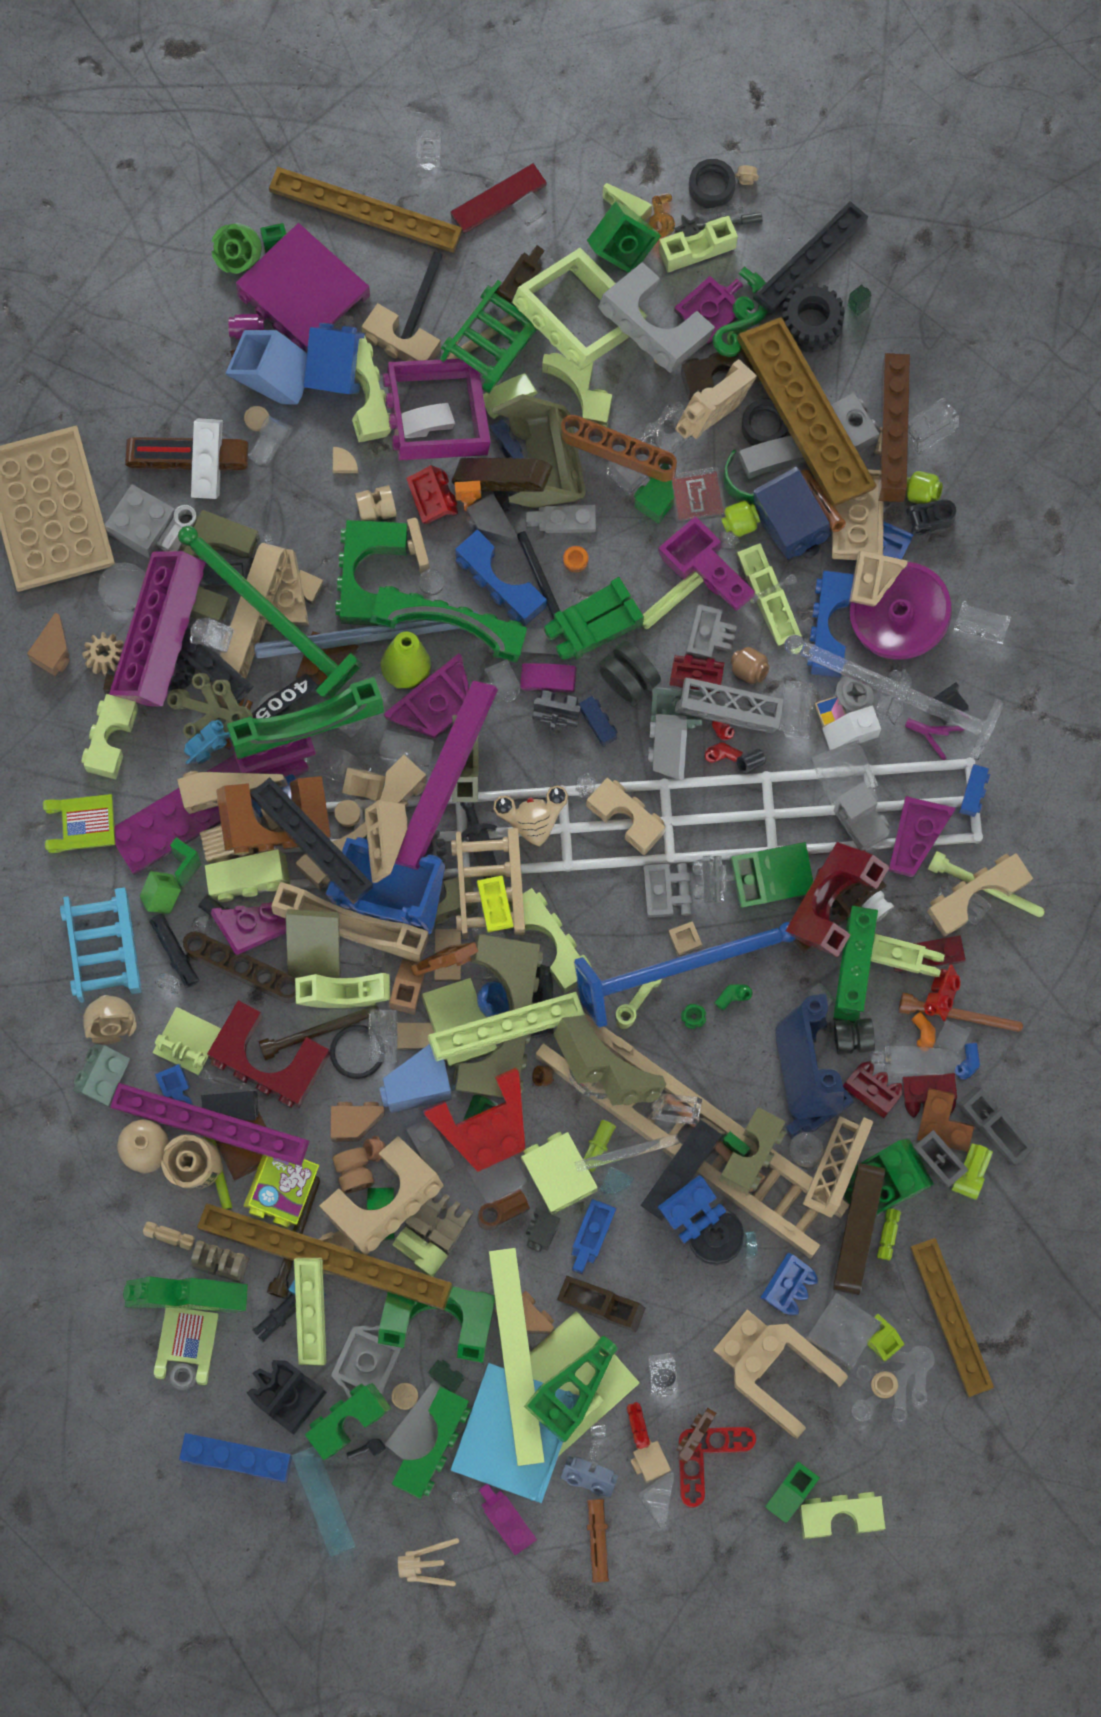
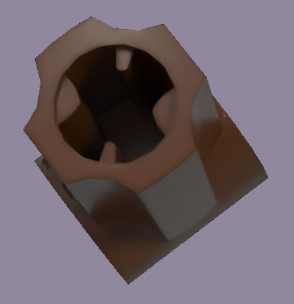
M519 1188L491 1203L481 1206L477 1221L482 1229L491 1231L500 1224L530 1210L524 1193ZM486 1211H492L496 1214L497 1219L491 1223L486 1222L482 1214Z

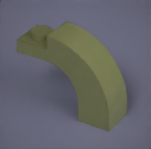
M453 715L452 717L453 724L456 720L457 715ZM478 736L452 793V802H478Z

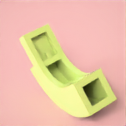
M386 973L357 978H330L317 974L295 978L296 1004L317 1008H358L374 1006L376 1002L390 1000V977Z

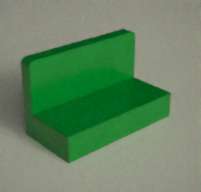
M176 837L170 847L174 857L182 864L174 875L179 886L184 888L202 864L197 851Z

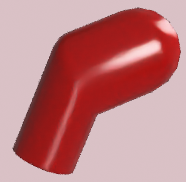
M712 721V727L718 738L724 741L733 738L735 734L734 728H731L726 723Z
M720 742L708 747L705 750L704 757L710 763L724 758L737 763V758L742 756L743 752Z

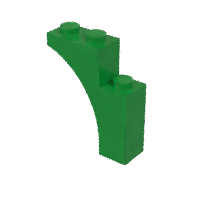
M152 1276L126 1281L123 1290L124 1307L181 1308L229 1313L246 1311L248 1284L199 1278L180 1280Z

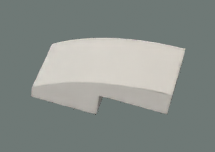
M448 403L424 406L401 414L405 438L427 437L429 431L453 429L455 425Z

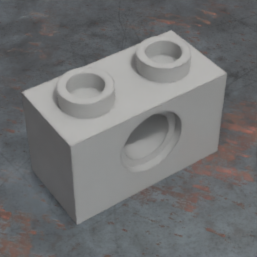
M852 393L831 404L857 452L877 443L880 432L879 426L874 419L871 420L867 415V407L861 398L858 399L855 393ZM857 420L861 425L854 427L849 424V421Z

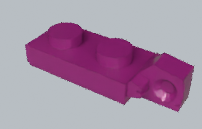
M488 1483L478 1489L486 1502L481 1504L484 1513L515 1556L537 1540L506 1495L504 1496L501 1491L495 1494Z

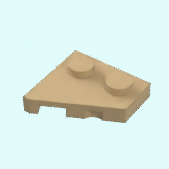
M859 551L849 601L873 607L876 606L902 569L906 567L908 561Z

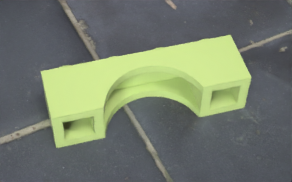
M365 336L363 339H359L355 379L360 383L365 394V403L352 418L359 443L387 437L391 431L389 427L390 413H387L385 406L386 394L384 390L380 389L378 382L380 380L379 370L377 366L373 365V349L371 344L367 343Z
M531 888L523 893L525 931H540L553 941L557 955L550 967V972L563 993L566 994L578 986L574 965L575 959L584 957L591 968L592 966L585 955L579 956L574 949L577 945L571 935L567 934L565 936L560 929L562 923L555 913L550 914L545 906L548 903L540 892L536 894ZM509 903L510 912H513L512 903Z

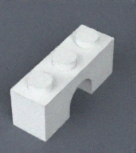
M198 418L194 421L191 497L216 499L220 495L221 470H219V452L222 445L223 420Z

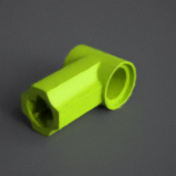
M972 1143L964 1161L968 1171L953 1183L951 1190L977 1200L985 1180L983 1176L993 1151Z

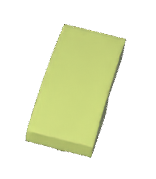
M524 373L495 386L490 394L487 392L483 394L485 408L488 414L495 419L499 415L494 414L492 408L521 394L533 397L538 392L529 377Z

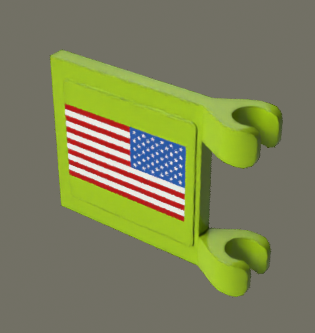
M112 794L43 801V809L46 813L53 814L62 811L63 839L46 840L45 849L49 853L116 845Z

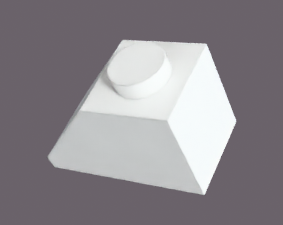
M872 705L844 715L823 727L822 731L831 753L878 738L881 727Z

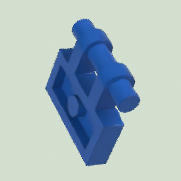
M700 1175L658 1206V1209L674 1230L681 1225L684 1226L685 1230L678 1235L684 1244L691 1238L696 1239L701 1235L700 1231L709 1224L714 1225L719 1221V1217L726 1212L720 1203L711 1209L709 1203L717 1197ZM702 1210L704 1216L692 1223L690 1218Z

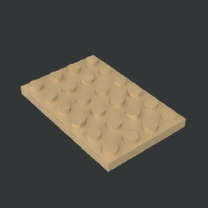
M77 425L0 446V529L18 592L116 566Z

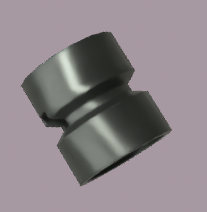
M871 1018L856 1019L854 1024L849 1020L834 1021L837 1055L852 1054L854 1049H857L859 1053L875 1051V1036Z

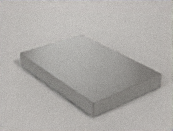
M435 1381L431 1383L384 1444L403 1460L422 1458L436 1444L438 1427L428 1412L440 1388V1385ZM469 1416L465 1424L462 1422L459 1423L456 1432L460 1434L463 1432V1430L466 1427ZM449 1446L447 1447V1449H446L444 1455H445V1454L447 1453V1451L450 1449Z

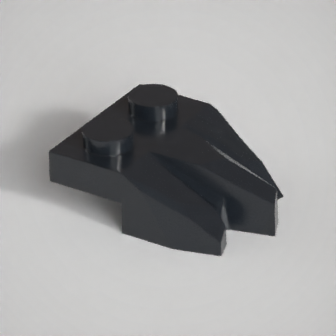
M273 1360V1371L271 1374L260 1368L252 1373L260 1383V1388L258 1390L250 1389L247 1394L257 1407L294 1435L327 1392L288 1361Z

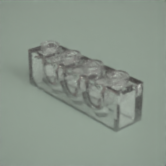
M679 401L673 406L668 405L661 412V417L655 423L652 421L644 428V434L638 440L648 444L653 443L658 448L674 454L692 437L690 435L688 438H684L675 429L686 408ZM665 427H672L675 429V432L668 434L663 429ZM639 454L636 456V458L640 461H645L648 459V457L645 454ZM611 461L607 464V476L628 496L649 477Z

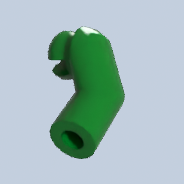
M731 984L725 988L714 1004L724 1011L732 1001L750 1000L753 991L745 984Z

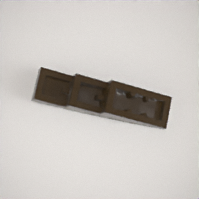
M882 880L877 889L861 883L847 886L833 901L829 912V921L840 926L850 918L852 906L862 907L869 898L877 892L883 891L887 885ZM797 939L794 940L803 953L812 948Z

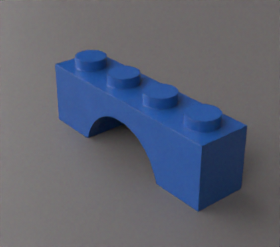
M478 529L455 549V561L464 571L468 569L474 575L472 578L475 583L481 588L486 587L491 593L490 597L498 606L502 604L508 610L507 614L512 620L520 622L525 627L547 607V599L530 582L521 585H510L502 582L495 576L491 568V563L495 556V547Z
M823 571L822 578H817L815 593L820 594L819 603L814 602L812 617L817 618L816 627L811 626L810 641L814 642L813 651L809 650L807 665L812 666L811 674L838 678L842 676L846 646L836 641L831 635L828 620L835 611L849 606L854 574Z
M185 1433L179 1460L193 1465L230 1470L287 1483L292 1456L287 1453Z

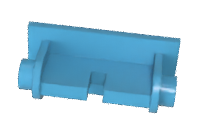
M211 721L200 731L202 735L200 733L196 734L185 744L184 752L190 756L185 762L186 764L194 762L202 764L211 758L210 754L213 751L227 744L226 740L230 737L229 732H224V726L221 721Z

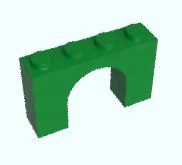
M346 520V529L341 528L340 539L341 543L345 544L344 552L339 553V567L343 568V574L338 576L337 591H341V600H336L335 615L340 616L341 624L379 625L370 622L377 594L367 592L357 584L354 578L355 571L360 562L371 555H406L407 523Z
M452 1287L444 1311L451 1313L461 1325L457 1358L483 1363L494 1312L495 1295L483 1291L475 1292L464 1290L460 1287ZM387 1292L379 1327L378 1344L404 1348L408 1328L414 1316L424 1310L439 1308Z

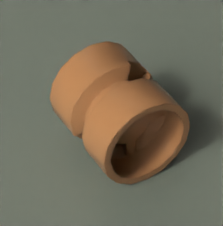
M364 1148L350 1149L332 1157L336 1172L341 1173L338 1180L344 1194L357 1192L375 1184L371 1170L365 1167L369 1162Z

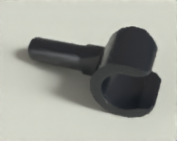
M372 1439L366 1445L347 1452V1457L351 1459L369 1450L375 1457L384 1451L386 1447L380 1439Z

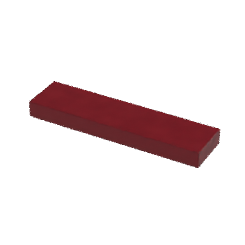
M532 163L450 211V214L456 224L462 227V233L465 234L547 186V182L535 164Z

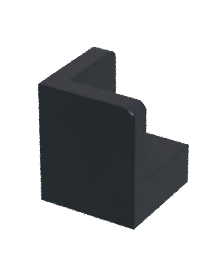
M957 682L933 697L930 703V707L944 725L969 708L958 692L959 685Z

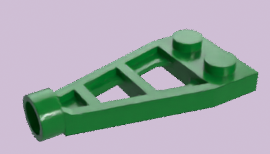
M601 1336L592 1348L543 1383L524 1407L561 1442H566L583 1421L612 1356L618 1350L617 1346L607 1337ZM586 1362L595 1369V1374L588 1385H585L575 1376L576 1371ZM567 1382H571L579 1389L580 1393L572 1409H568L555 1396L557 1389Z

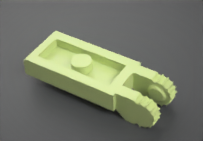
M875 934L871 957L872 962L918 974L920 972L933 977L940 976L941 970L936 967L923 965L922 960L925 957L941 962L944 960L942 953L925 949L921 945Z

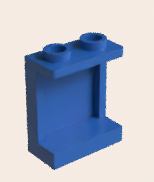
M319 323V327H310L304 387L344 394L359 393L360 383H355L354 381L359 339L364 338L365 333L357 332V328L351 326H342V330L334 329V324Z

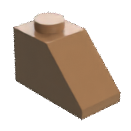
M56 612L27 653L31 662L54 676L59 671H64L70 661L63 622L60 615Z

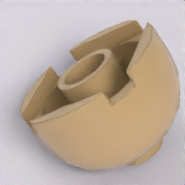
M104 995L88 1005L83 1015L85 1036L87 1039L88 1037L92 1038V1042L96 1044L106 1045L120 1042L121 1038L119 1036L128 1034L129 1037L136 1030L135 1014L131 1006L124 999L116 996Z
M138 1120L124 1127L118 1138L117 1149L119 1157L126 1167L139 1173H148L161 1167V1160H163L165 1154L164 1149L170 1141L167 1133L157 1123L149 1120Z

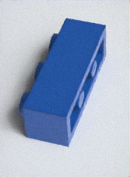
M973 764L959 813L975 817L976 813H980L982 807L980 799L984 798L986 792L984 784L988 783L990 774H988L989 768Z

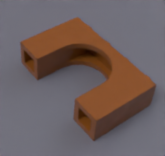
M322 776L298 778L290 782L292 801L330 838L331 834ZM249 783L225 785L216 790L225 851L234 850V854L238 855L249 853V849L258 848L259 852L272 851L274 846L283 845V849L298 848L284 831L273 832L259 824L252 809Z

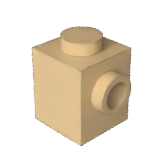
M650 1440L648 1448H637L633 1452L634 1458L630 1460L637 1475L642 1474L645 1483L671 1472L658 1441L652 1443Z

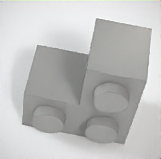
M864 782L837 797L833 810L856 847L861 851L867 850L887 838L888 828H890L886 818L883 815L879 816L875 810L878 804L877 794L872 787L867 788Z

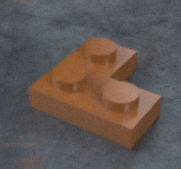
M929 1088L917 1140L921 1141L934 1130L949 1148L968 1152L974 1125L950 1120L949 1117L955 1095Z

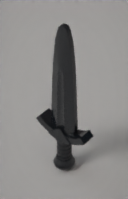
M460 802V806L465 811L470 825L469 828L461 833L462 842L467 837L469 842L490 840L488 831L496 832L497 826L479 823L474 809V802ZM493 851L474 852L479 866L497 865ZM483 876L484 879L492 878V877H497V876Z

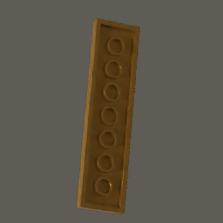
M782 317L740 333L737 337L738 342L825 497L832 506L835 507L873 491L877 486Z

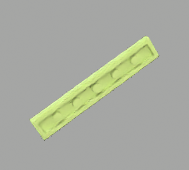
M573 992L429 1034L428 1040L435 1060L440 1061L556 1027L563 1017L582 1016L585 1014L577 992Z

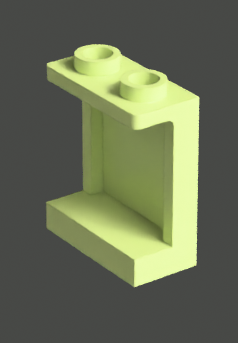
M561 1132L550 1136L547 1138L548 1143L540 1147L538 1144H535L524 1150L525 1155L521 1156L523 1164L529 1171L551 1215L594 1194L598 1189L568 1132L563 1135Z

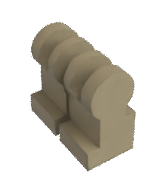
M445 1194L438 1203L433 1202L435 1197L425 1202L416 1214L407 1219L405 1227L424 1240L428 1237V1243L431 1242L449 1255L460 1234L471 1219L473 1211L467 1208L461 1217H455L461 1206V1203L456 1201L446 1211L447 1215L444 1220L438 1218L442 1210L445 1211L450 1196Z
M198 1240L191 1258V1266L193 1269L216 1275L217 1272V1275L221 1278L242 1284L250 1258L244 1254L234 1253L228 1249L223 1250L216 1245H208L206 1242Z

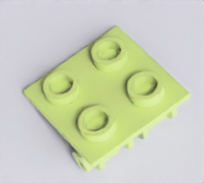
M176 1007L162 1035L159 1034L156 1038V1047L152 1053L176 1065L181 1064L182 1068L199 1076L208 1059L207 1053L221 1028Z

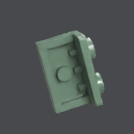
M653 688L651 722L656 721V714L687 716V728H696V725H702V718L675 712L676 702L681 699L682 689ZM689 689V694L704 697L701 690Z
M95 1044L86 1054V1064L83 1070L75 1077L73 1091L108 1106L130 1058L105 1045Z

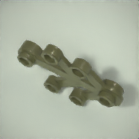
M205 673L195 674L192 678V684L195 688L201 689L208 703L190 698L188 691L185 689H174L167 696V702L173 709L189 708L206 714L197 722L187 723L184 726L183 733L187 738H193L196 734L201 733L200 731L211 721H216L219 718L227 720L223 724L225 733L228 732L227 724L238 721V715L240 720L250 716L253 718L249 709L238 705L230 690V683L227 680H216L212 689L209 676ZM200 677L203 680L202 685L199 682ZM221 683L223 684V691L220 689ZM216 694L223 696L228 709L222 708ZM191 727L194 729L193 734L191 733Z

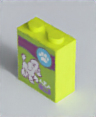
M263 1155L243 1206L249 1208V1214L264 1218V1215L274 1218L273 1223L281 1227L288 1228V1225H297L319 1165L304 1159L302 1166H298Z

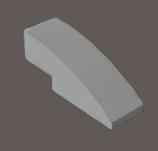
M792 436L767 441L739 451V460L748 480L767 472L773 474L805 462Z

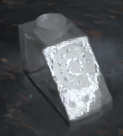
M675 1352L648 1356L647 1369L651 1394L657 1393L658 1397L672 1396L673 1391L678 1390Z

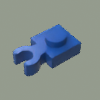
M181 1064L155 1074L164 1097L172 1096L174 1100H183L193 1105L192 1099L184 1093L190 1086Z

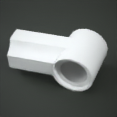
M189 505L179 506L174 512V518L156 545L164 552L180 551L182 544L178 539V532L184 526L194 525L197 519L195 510ZM185 515L193 517L189 523L184 524L180 522V519Z

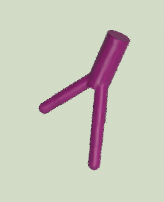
M908 718L905 724L906 728L925 735L942 760H946V756L930 733L948 736V731H964L965 729L964 726H928L911 718Z

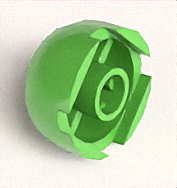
M241 223L224 225L212 237V243L214 242V250L211 251L212 257L216 265L227 273L246 272L260 259L262 251L261 240L250 226Z

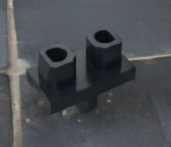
M544 690L539 698L535 697L532 718L541 720V723L550 724L549 732L555 733L556 726L565 728L566 725L578 726L581 706H578L577 697L568 695L565 697L564 703L554 701L555 694Z

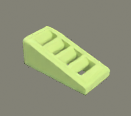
M608 183L603 186V199L609 204L613 205L617 201L635 212L644 221L652 214V204Z

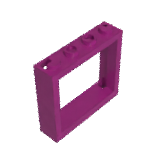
M440 359L388 362L387 373L383 374V386L388 387L389 393H386V406L391 408L392 414H389L390 430L394 429L395 436H392L393 451L397 450L398 460L488 455L491 440L480 372L461 359H446L445 362H442ZM466 378L475 438L405 442L397 382Z

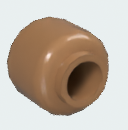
M745 647L741 651H736L731 658V664H733L732 673L748 684L762 682L768 675L770 669L768 658L752 647Z

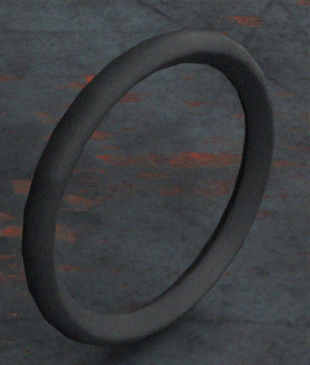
M351 1025L343 1028L336 1034L330 1045V1059L333 1066L339 1073L349 1078L360 1079L372 1075L379 1069L384 1060L385 1048L381 1037L376 1031L365 1025ZM363 1030L377 1040L380 1051L379 1058L370 1070L358 1074L344 1070L338 1064L335 1048L338 1040L347 1032Z

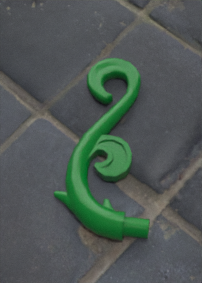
M745 266L738 273L748 281L747 284L752 288L753 294L766 284L765 280L758 273H752ZM739 297L733 304V312L740 321L727 324L714 333L712 339L716 351L725 357L736 356L741 350V345L737 340L738 335L731 334L732 345L724 343L722 335L727 332L751 328L757 325L766 317L768 311L758 304L757 310L754 313H749L747 310L751 312L755 308L753 301L748 297Z

